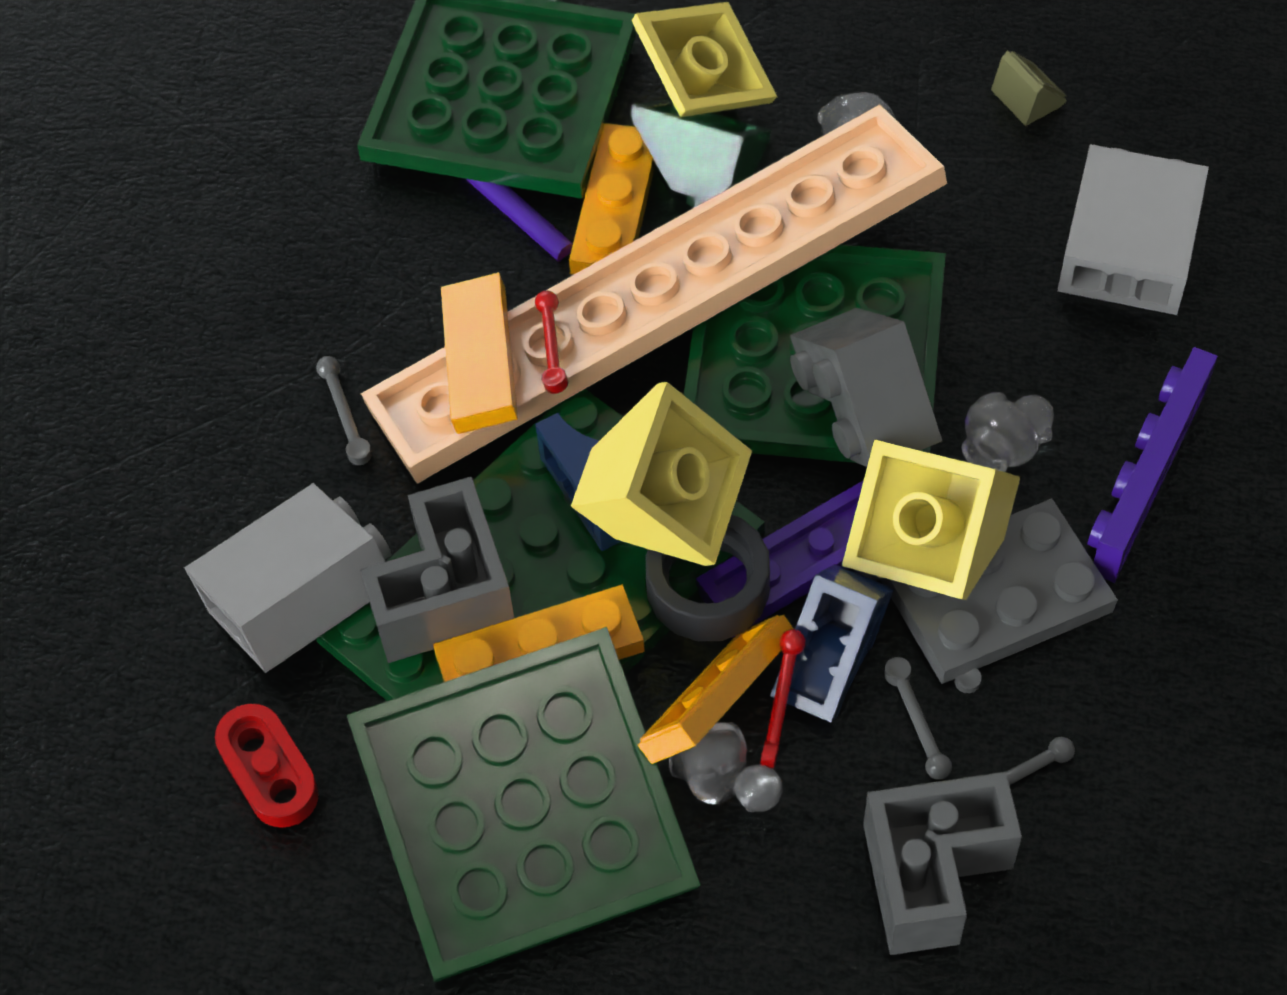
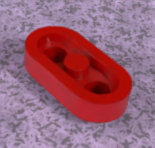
M260 704L240 705L226 713L216 728V746L225 765L257 817L264 823L279 828L291 827L304 821L316 807L319 795L318 786L311 768L278 716L271 709ZM252 739L264 740L263 745L256 751L247 752L243 750L244 745ZM291 789L296 791L295 796L289 802L277 803L274 801L276 795L283 790Z

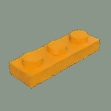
M605 123L597 146L569 258L571 274L582 271L639 238L660 148V130Z
M623 584L433 644L444 682L605 627L608 628L619 660L645 652L644 639Z

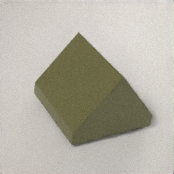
M1007 51L1002 56L991 90L1025 126L1060 108L1067 101L1064 98L1066 95L1035 63L1013 51Z

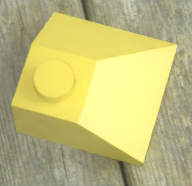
M729 2L636 13L633 17L632 22L680 117L772 103L777 97Z
M668 382L658 383L591 449L571 507L616 540L704 566L715 565L752 450Z
M874 440L842 566L966 600L1004 541L1020 477L996 469Z

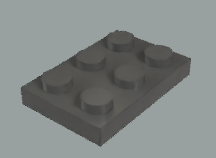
M1052 498L1010 515L1004 541L966 600L883 577L880 578L882 584L894 588L891 599L941 684L975 668L979 669L1108 615L1114 611L1118 600Z

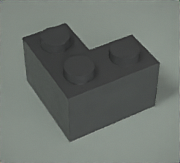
M855 308L790 335L796 352L790 358L795 378L802 389L831 401L837 418V422L832 424V432L835 442L844 457L867 467L874 440L919 451L942 441L904 321Z
M472 477L408 495L422 551L360 569L388 663L433 650L434 643L514 619L509 585Z
M1006 772L867 792L864 830L890 955L960 945L967 913L958 877L1014 868L1022 836Z

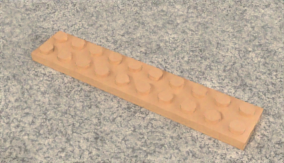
M879 104L547 289V291L554 292L559 299L558 308L554 312L559 364L565 370L569 381L567 388L563 392L558 394L548 393L541 380L543 372L548 368L542 313L535 307L536 296L508 311L518 420L457 434L450 418L445 347L364 391L361 395L369 411L416 483H419L946 185L947 180L944 166Z

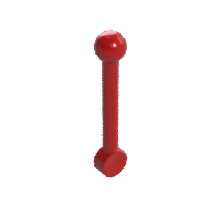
M544 290L535 298V307L542 313L548 368L543 372L541 380L548 393L558 394L563 392L569 383L565 370L559 364L554 312L558 308L559 299L554 292Z
M796 629L786 630L779 639L780 648L784 653L760 766L773 769L778 756L779 741L796 656L804 650L806 645L804 635Z

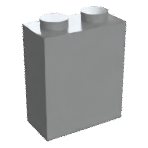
M1090 144L1064 256L1058 292L1177 315L1187 281L1209 167L1187 163L1179 159H1165L1128 152L1120 148H1107Z
M312 483L186 566L185 570L208 612L266 673L368 604L369 598L360 569L385 562L391 556V551L382 535L372 524L369 523L365 527H361L355 513L342 497L339 496L332 500Z

